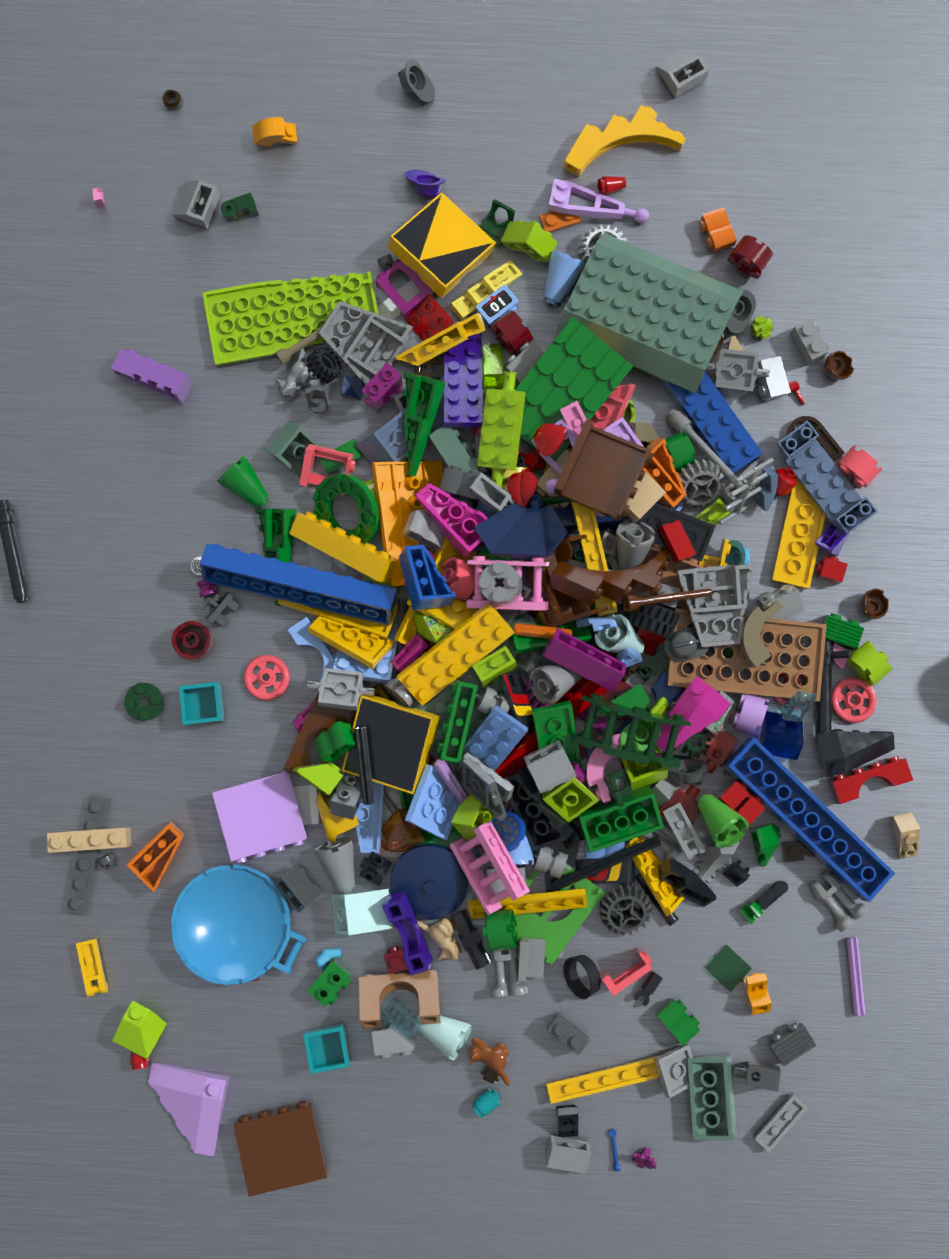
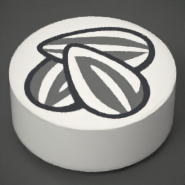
M196 557L191 562V570L197 576H202L200 568L202 557Z

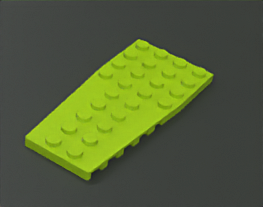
M370 271L363 274L348 273V275H330V277L323 278L316 276L311 277V279L302 280L296 278L291 279V281L256 282L202 292L216 367L276 356V351L281 348H290L323 327L339 301L378 314ZM321 336L320 338L310 343L306 347L321 344L326 341Z

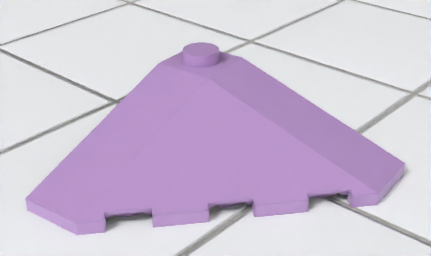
M152 1062L148 1080L150 1087L155 1089L160 1097V1102L166 1111L170 1112L173 1116L176 1126L190 1142L193 1152L214 1157L230 1076Z

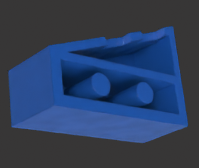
M405 546L399 555V561L412 609L420 610L450 606L457 596L446 584L447 580L444 575L441 576L437 570V565L425 546Z

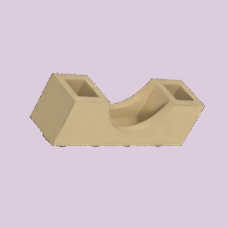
M131 827L47 833L48 853L131 847Z

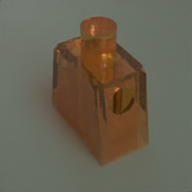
M409 808L396 809L382 826L381 831L385 839L381 841V846L384 850L404 852L424 842L420 828L405 821Z

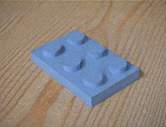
M496 705L466 742L463 750L477 757L480 762L495 771L526 734L528 728Z

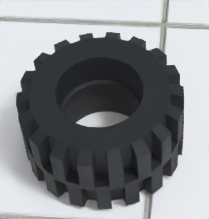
M649 604L642 605L635 611H629L626 618L636 627L665 638H671L680 615L676 611L662 605Z

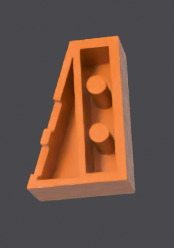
M654 439L649 444L652 446L651 453L654 455L650 464H645L643 470L666 491L658 500L659 503L666 507L674 508L687 494L678 472L675 471L672 456L669 455L665 446V439Z

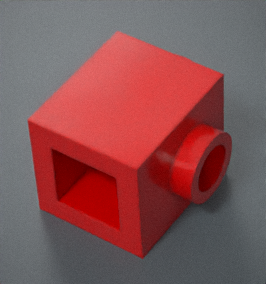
M834 556L825 557L818 561L815 572H818L816 578L840 584L843 582L848 564L840 562L839 558Z

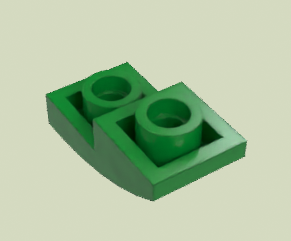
M355 438L333 449L354 454L353 461L363 456L355 445L357 443ZM319 457L327 474L345 465L340 461Z

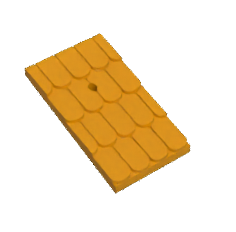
M421 460L416 476L406 474V471L409 470L408 461L372 462L374 491L376 492L381 524L383 551L391 554V558L397 561L389 580V585L391 586L406 585L399 555L405 546L421 544L406 537L403 534V530L411 512L415 510L426 511L415 495L429 483L440 488L444 473L441 460ZM428 549L434 557L436 551Z

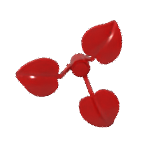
M551 423L543 424L536 430L534 435V442L538 445L535 448L536 453L530 452L526 455L518 451V455L524 458V463L529 468L521 470V474L513 473L508 479L507 490L511 498L520 506L526 507L537 490L538 480L531 472H534V470L539 471L544 467V458L539 453L543 456L554 454L565 439L566 427Z

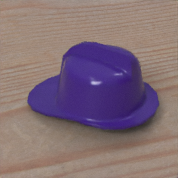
M408 170L405 172V177L414 182L418 195L433 200L441 191V185L446 182L445 178L438 177L424 170Z

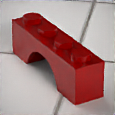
M899 756L888 758L887 763L881 764V762L870 764L869 769L863 770L858 768L852 770L851 775L839 774L834 776L833 781L828 783L835 803L843 804L858 799L862 784L872 777L883 779L889 786H897L913 781L906 758L899 759Z

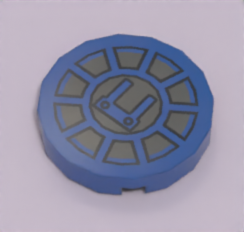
M506 812L507 817L499 821L495 817L491 822L507 851L510 852L517 849L521 840L524 839L526 827L524 821L518 815Z

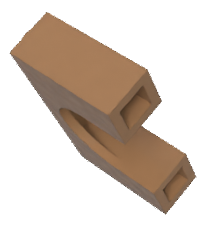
M428 970L415 975L405 971L401 974L385 973L376 976L367 974L363 977H358L361 1030L381 1028L382 1001L390 992L395 990L410 991L418 998L421 1025L441 1023L437 971Z

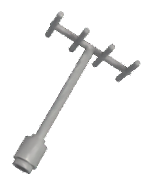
M678 408L672 409L666 416L670 426L677 433L685 431V435L687 434L737 487L736 490L729 494L730 497H734L740 492L742 493L739 499L724 507V510L728 511L737 505L734 512L719 520V524L722 525L755 505V500L744 505V502L762 490L759 486L749 492L752 485L768 476L764 472L755 478L757 471L773 463L774 459L770 458L737 477L693 431V421L682 410ZM748 477L746 484H743L741 481Z

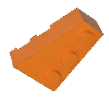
M170 820L128 861L126 866L155 892L184 833Z

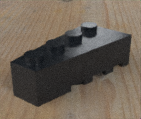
M526 767L510 771L503 777V779L508 780L514 786L509 801L515 814L524 821L526 827L525 835L532 851L566 841L574 830L561 815L543 800L542 793H540Z

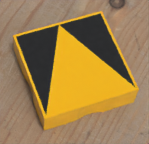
M441 192L390 236L387 248L406 266L413 269L422 281L442 299L460 283L466 274L475 270L492 254L496 242Z

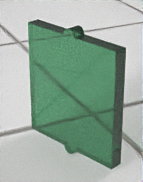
M727 944L718 954H714V958L705 967L730 992L739 982H743V978L752 969Z

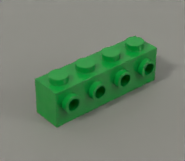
M456 679L455 684L452 683L450 695H452L451 703H447L445 714L448 716L446 722H443L441 727L443 738L442 742H438L436 753H439L438 756L442 760L456 763L461 762L478 685L475 683Z

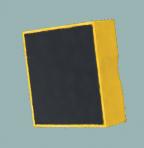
M361 695L352 732L355 738V727H366L372 781L414 795L426 764L428 765L429 753L435 741L441 716L416 708H407L394 701L375 695L374 697ZM355 746L346 753L342 771L360 777L357 748Z

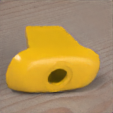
M319 791L316 803L324 833L330 842L335 843L336 837L339 834L358 826L357 816L355 815L354 819L351 820L331 814L330 796H325Z

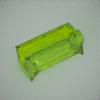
M501 343L482 344L484 389L503 388L505 374L503 372Z

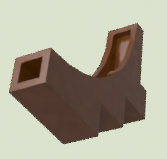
M663 549L649 562L635 568L620 571L589 570L560 561L551 573L549 587L591 606L601 596L620 604L623 602L624 596L631 594L639 598L656 596L660 594L663 587L660 585L663 571H667L671 562L668 560L670 552Z

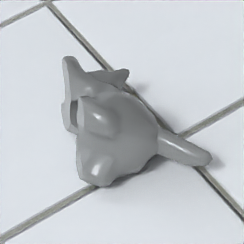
M304 348L299 351L297 362L291 368L288 377L285 380H276L279 393L283 396L287 395L289 402L296 399L302 386L309 388V380L316 379V376H312L313 373L308 371L309 367L303 362L305 357Z

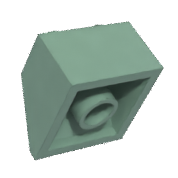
M289 420L266 448V451L301 478L307 446L309 444L321 445L303 428Z

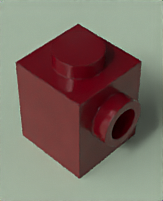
M393 946L388 948L383 956L389 974L408 969L404 960L403 947Z

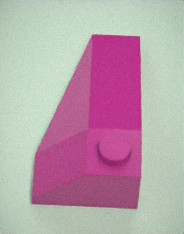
M430 483L415 495L416 499L445 537L465 559L483 543L474 527L488 519L484 513L468 507L466 503L459 502L452 498L450 494Z
M698 676L687 687L669 716H673V713L683 715L685 720L691 722V726L680 725L674 749L694 734L701 732L711 723L718 721L731 706L730 702ZM663 723L661 726L660 738L657 740L656 745L663 751L666 749L672 724Z

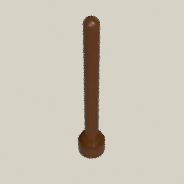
M707 588L642 598L635 595L624 596L623 604L626 611H635L642 605L711 596L713 591Z

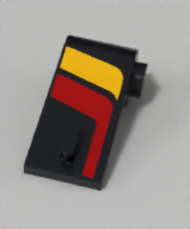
M519 669L499 675L512 712L509 715L527 728L533 726L531 710L533 708Z
M631 858L587 877V879L592 883H620L622 887H626L628 883L632 886L631 883L635 882V863ZM601 859L576 860L575 870H579Z

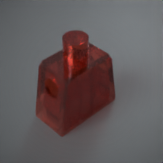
M721 730L705 754L708 758L706 761L708 764L706 771L712 774L718 765L723 767L741 741L727 731ZM717 750L722 752L720 758H717L715 755Z
M692 784L685 793L678 789L670 800L659 808L660 815L665 818L662 812L680 803L693 826L699 813L698 801L695 798L701 790Z

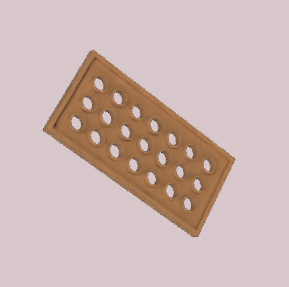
M673 609L680 615L674 631L685 629L689 624L694 625L689 610ZM768 618L764 622L760 634L763 645L771 654L770 660L767 663L763 662L758 667L751 668L746 660L742 658L739 644L711 646L713 654L710 657L704 654L701 657L685 661H675L669 658L666 686L687 688L698 676L716 691L820 701L827 624ZM765 632L770 633L772 636L770 643L763 641V634ZM784 634L789 635L791 639L789 645L782 643L781 639ZM803 636L809 639L807 647H803L800 643ZM726 647L732 650V656L729 659L723 656V650ZM783 653L789 657V661L785 665L780 662V656ZM802 655L808 659V663L804 667L799 664V658ZM685 663H690L693 667L690 674H686L683 671ZM704 665H709L712 669L709 676H705L702 673ZM723 667H728L731 671L728 678H724L721 674ZM742 669L749 671V678L746 680L740 676ZM761 671L768 673V680L765 682L759 678ZM780 673L787 675V681L784 684L778 680ZM799 675H804L806 678V683L803 686L797 683Z

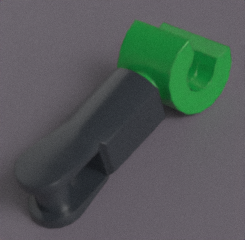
M777 881L758 897L756 902L753 900L744 904L739 909L740 912L752 925L764 913L763 910H766L787 892L788 884L785 881Z

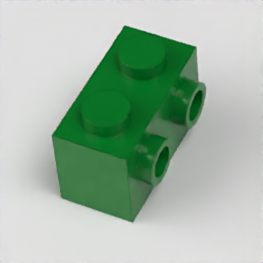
M333 959L307 993L324 1007L328 1003L332 1005L339 997L336 993L340 988L344 990L351 982L349 979L351 973Z

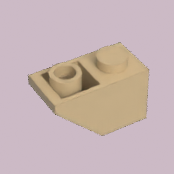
M913 813L893 816L892 831L898 858L917 856L920 828Z

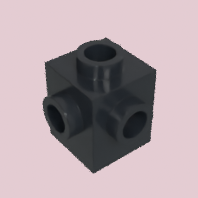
M372 851L368 858L364 856L359 865L362 868L359 876L380 886L392 862Z

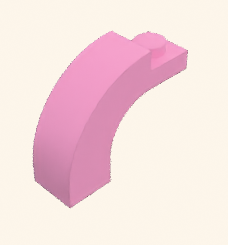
M620 733L612 736L611 741L613 744L622 746ZM596 747L588 761L587 781L590 788L598 786V789L595 790L598 800H603V803L606 804L612 800L604 781V771L608 763L617 757L604 754L603 749Z

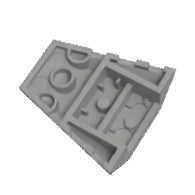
M339 301L319 334L367 385L387 362L391 366L396 361L395 356L399 355L405 347L413 326Z
M754 564L677 570L683 592L707 588L713 591L711 596L686 599L701 647L740 644L745 619L744 612L745 608H747V595L751 585L750 578Z

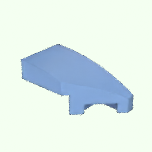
M603 616L576 620L577 628L593 625L594 631L617 626L616 620Z
M633 647L624 649L616 656L618 660L627 664L626 668L643 661L641 654Z

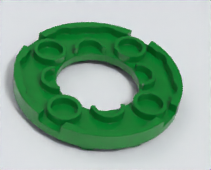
M336 474L324 479L316 488L313 500H315L313 514L317 515L316 519H323L332 523L331 527H339L345 530L348 536L354 535L359 537L363 544L369 543L376 534L379 522L377 501L369 488L360 479L349 474ZM339 494L349 495L357 502V508L360 509V522L353 530L341 527L333 515V501Z

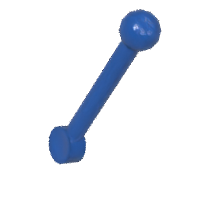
M610 1129L609 1136L612 1140L615 1163L613 1169L618 1172L621 1170V1166L618 1163L615 1140L617 1132L615 1129Z

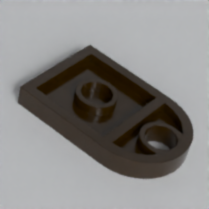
M799 417L787 429L786 436L795 430L797 423L803 424L808 420L819 434L816 440L832 461H835L845 453L821 422L814 417Z

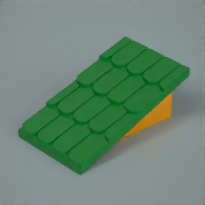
M572 317L515 389L516 391L526 393L520 440L536 452L535 446L531 442L536 430L543 424H555L561 420L563 416L559 409L576 400L586 419L590 420L633 368V365L595 336L577 319ZM568 439L562 443L559 449L550 455L554 461L571 444L570 440Z

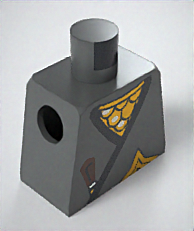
M748 1061L747 1066H735L734 1077L745 1078L746 1085L778 1092L781 1070L778 1065ZM759 1072L760 1075L758 1077L752 1076V1073Z

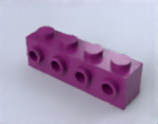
M558 628L547 642L543 654L550 661L556 662L567 670L573 671L612 692L625 676L627 664Z

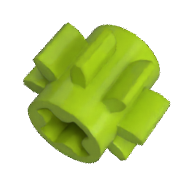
M763 315L754 318L753 324L750 325L753 336L755 338L760 336L761 340L770 337V331L774 330L771 319L769 317L764 319Z

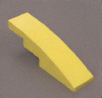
M510 260L483 277L482 281L467 290L465 295L452 302L450 308L462 321L475 312V307L504 284L507 287L522 276V273Z

